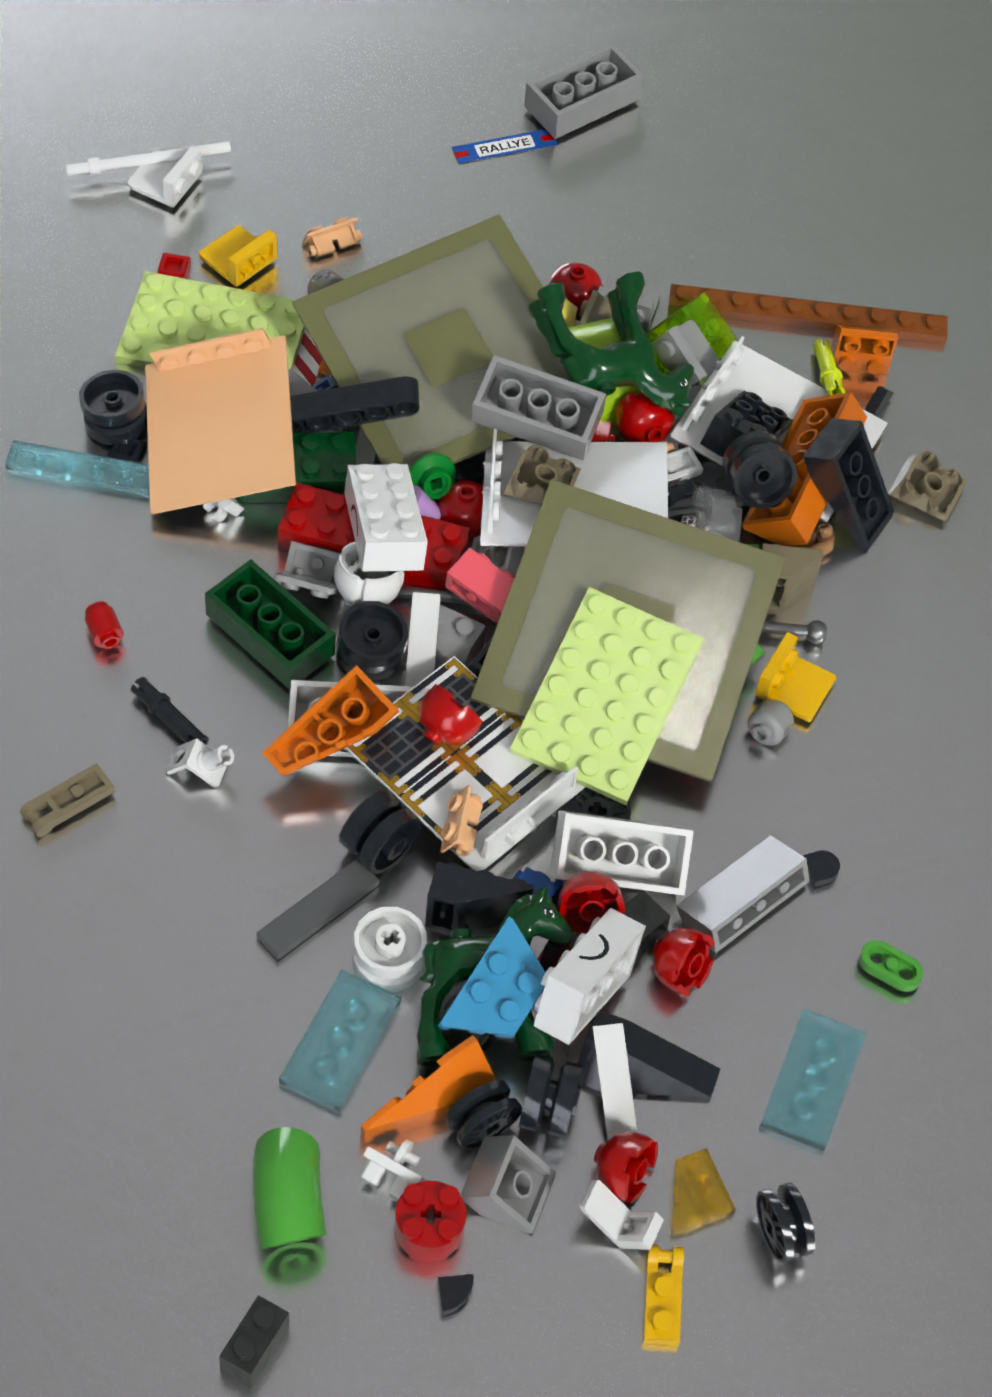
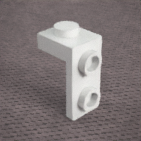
M592 1180L580 1204V1210L621 1249L650 1250L664 1221L657 1212L630 1211L600 1180Z

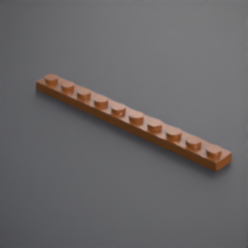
M679 284L670 285L668 312L826 331H835L836 325L892 330L898 333V339L946 344L948 337V316Z

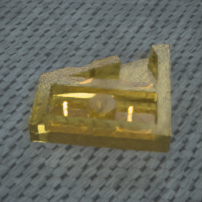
M707 1148L675 1160L672 1200L673 1220L671 1225L673 1237L735 1213L736 1208Z

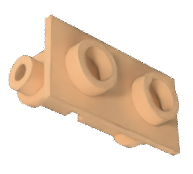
M345 217L336 220L332 226L326 228L322 226L314 227L307 232L302 246L310 244V246H307L310 257L315 256L318 258L335 252L336 249L333 241L337 242L340 250L357 245L362 240L360 230L354 229L358 218L348 220Z
M468 785L458 793H454L448 802L447 810L449 815L441 832L443 842L440 852L442 853L451 847L455 848L456 853L461 856H468L469 852L473 851L477 830L468 826L467 823L472 826L479 824L483 802L479 795L470 794L471 785Z

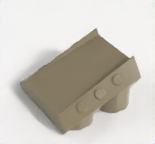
M538 445L529 446L527 450L524 449L502 496L542 504L551 479L574 486L581 468L576 467L573 462L565 458L557 460L549 458L547 450Z
M923 451L920 455L911 454L902 465L903 467L888 494L945 522L967 480L963 479L961 474L954 468L945 469L941 467L938 457L931 451Z

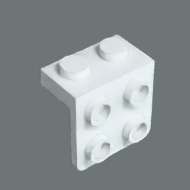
M191 145L180 160L141 165L128 180V187L174 208L202 174L201 149Z

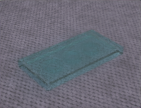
M341 969L279 1077V1084L340 1112L399 1007L401 996Z
M803 1009L760 1127L825 1151L867 1032Z

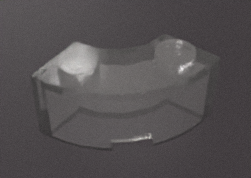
M704 485L695 488L692 498V505L696 506L694 527L738 542L741 530L742 508L736 507L735 500H740L736 493Z

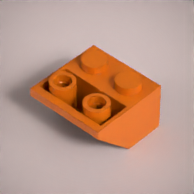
M836 325L831 349L837 368L843 371L887 375L898 340V333L892 330Z

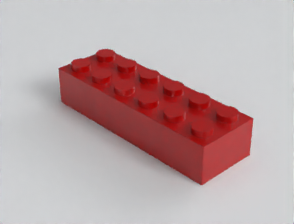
M296 483L278 527V550L289 553L291 541H298L342 553V549L346 545L355 542L345 495ZM421 515L428 541L424 570L404 571L403 583L420 588L448 590L445 587L447 572L468 550L470 528Z

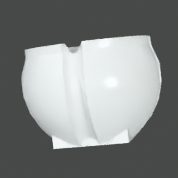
M356 542L349 543L342 549V553L339 555L334 567L336 588L344 598V604L349 606L364 601H380L389 604L397 597L404 582V571L362 572Z

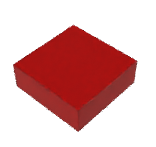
M163 252L157 273L186 279L191 265V257Z

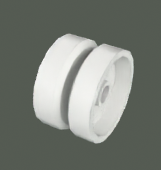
M380 907L368 912L359 921L354 932L353 967L358 978L371 989L390 993L410 988L419 980L424 966L422 951L427 944V932L421 920L412 912L399 907Z

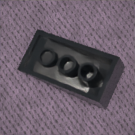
M831 418L803 458L814 484L860 548L868 550L893 515L894 509L862 421Z

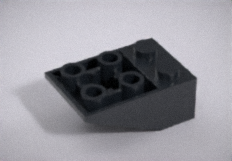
M744 390L715 414L700 444L723 458L727 447L737 437L747 432L764 431L780 439L793 420L787 417V414L782 409L771 407L763 402L759 395Z
M437 861L427 896L425 927L448 933L455 929H470L473 932L498 927L516 900L527 894L533 895L534 885L528 884L519 878L508 879L496 876L486 870L475 871L463 868L457 863Z

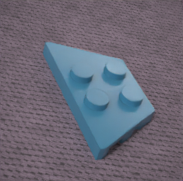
M511 917L507 918L442 1018L438 1025L439 1028L443 1030H449V1028L467 1030L469 1033L481 1035L489 1033L494 1034L496 1037L513 1038L544 990L545 986L541 985V982L546 972Z

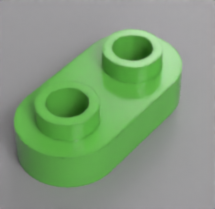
M880 940L869 941L863 946L859 962L864 971L903 992L913 991L919 986L923 978V968L916 959ZM871 958L878 959L880 963L876 964L872 962ZM900 974L907 975L909 980L901 978Z

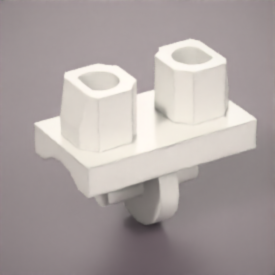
M406 1139L401 1146L392 1141L388 1143L385 1150L395 1155L394 1160L369 1146L363 1154L368 1159L364 1164L360 1177L379 1186L386 1171H391L398 1176L388 1193L397 1198H400L405 1188L410 1184L427 1181L422 1176L403 1166L407 1162L416 1167L420 1161V1157L411 1153L414 1142Z

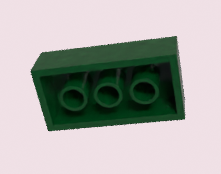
M355 432L293 433L296 483L345 495L348 465H356ZM295 485L237 497V501L239 503H288Z
M252 559L205 592L206 615L289 690L291 689V680H303L335 655L336 633Z

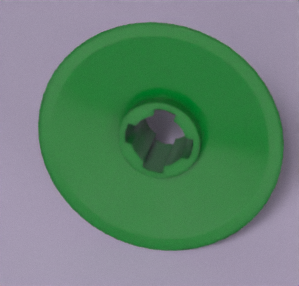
M440 453L422 456L409 469L413 485L419 486L433 501L438 500V498L445 496L449 492L456 477L453 461L448 456Z

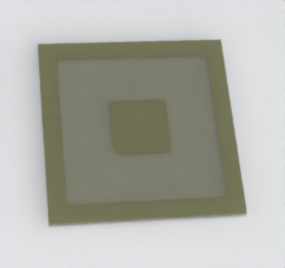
M500 214L292 301L294 309L338 388L402 376L413 377L419 382L420 410L418 413L412 416L360 425L381 464H408L410 469L419 458L431 453L444 454L456 464L492 448L494 429L472 421V406L493 355L570 381L566 369L560 363L561 358L553 355L546 338L539 331L535 319L530 316L528 306L538 300L537 292L543 286ZM497 430V441H503L504 443L516 437Z
M551 479L470 700L525 719L588 588L591 587L704 638L647 761L712 782L785 557Z

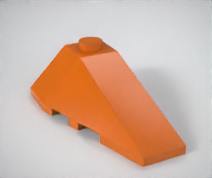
M356 665L267 747L262 754L285 777L376 734L400 711Z
M474 1035L436 1062L440 1067L428 1078H423L420 1075L411 1082L413 1085L407 1090L406 1096L402 1100L400 1097L391 1099L361 1125L360 1140L367 1144L443 1121L450 1108L459 1099L473 1089L496 1080Z

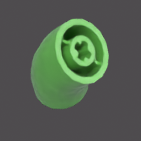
M291 1127L274 1128L265 1132L256 1141L253 1155V1196L261 1249L273 1248L327 1235L321 1195V1153L319 1144L312 1135L301 1129Z

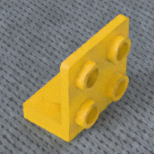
M237 225L200 250L199 258L237 287L277 259V235L269 229L262 235L254 237L242 226Z
M787 632L761 673L755 696L764 701L768 699L781 701L790 708L792 715L811 722L835 683L837 676L798 657L799 651L795 649L798 637Z

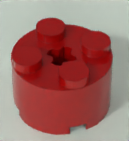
M422 1181L410 1184L405 1188L396 1205L394 1236L399 1247L401 1246L413 1260L428 1264L438 1263L447 1259L461 1245L466 1224V1207L458 1189L439 1181ZM427 1220H432L434 1224H428Z

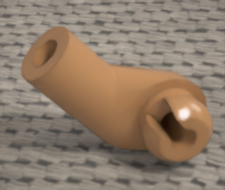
M822 523L817 527L818 534L816 535L815 544L808 547L824 550V556L829 554L834 548L835 532L831 524Z

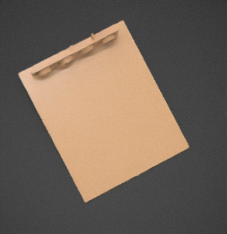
M261 328L150 352L154 363L145 365L151 514L221 500L224 501L226 499L296 485L287 340L285 335L269 338L265 330Z

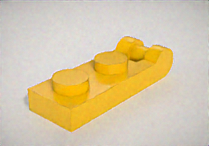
M653 1244L651 1249L647 1250L643 1344L678 1347L680 1344L684 1247L673 1246L672 1250L660 1249L659 1245ZM658 1263L671 1264V1272L658 1271Z

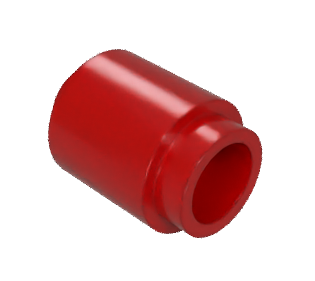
M103 601L89 605L85 610L86 616L84 620L94 644L105 649L118 645L124 636V632L114 609Z

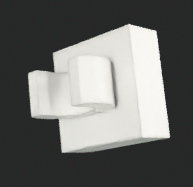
M235 498L203 504V508L208 512H211L218 506L217 512L212 516L218 522H222L227 517L228 512L237 517L244 510L243 506Z

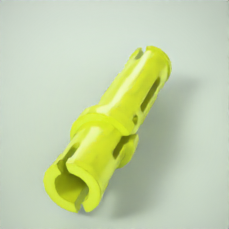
M822 339L816 340L813 344V351L820 369V383L825 387L826 395L845 393L842 385L843 375L836 366L830 342L824 339V346Z

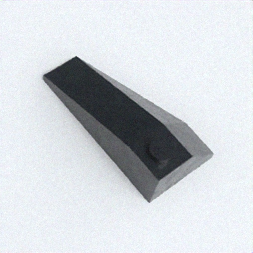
M601 1010L593 1017L577 1063L583 1065L578 1087L602 1095L593 1026L623 1023L632 1094H635V1097L647 1098V1095H665L670 1099H711L721 1070L719 1067L624 1018Z

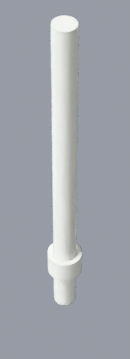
M229 141L194 146L201 149V156L231 152ZM190 147L99 160L98 157L89 158L87 162L66 165L67 176L84 173L97 175L105 170L180 160Z

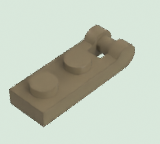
M96 763L25 803L20 809V814L26 821H30L33 824L32 830L37 837H43L50 833L53 827L115 792L114 785ZM48 808L50 813L42 816L41 811Z

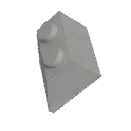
M440 604L434 671L454 656L469 669V664L484 646L486 625ZM408 644L400 663L405 668L407 667Z
M514 1135L484 1137L460 1196L466 1204L481 1216L530 1234L534 1231L556 1172Z

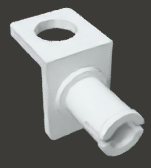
M194 739L174 749L165 772L171 775L187 768L215 788L220 785L227 766L233 763L234 753L231 748L226 750L227 745H222L212 750L198 739ZM185 752L183 758L177 763L179 757Z

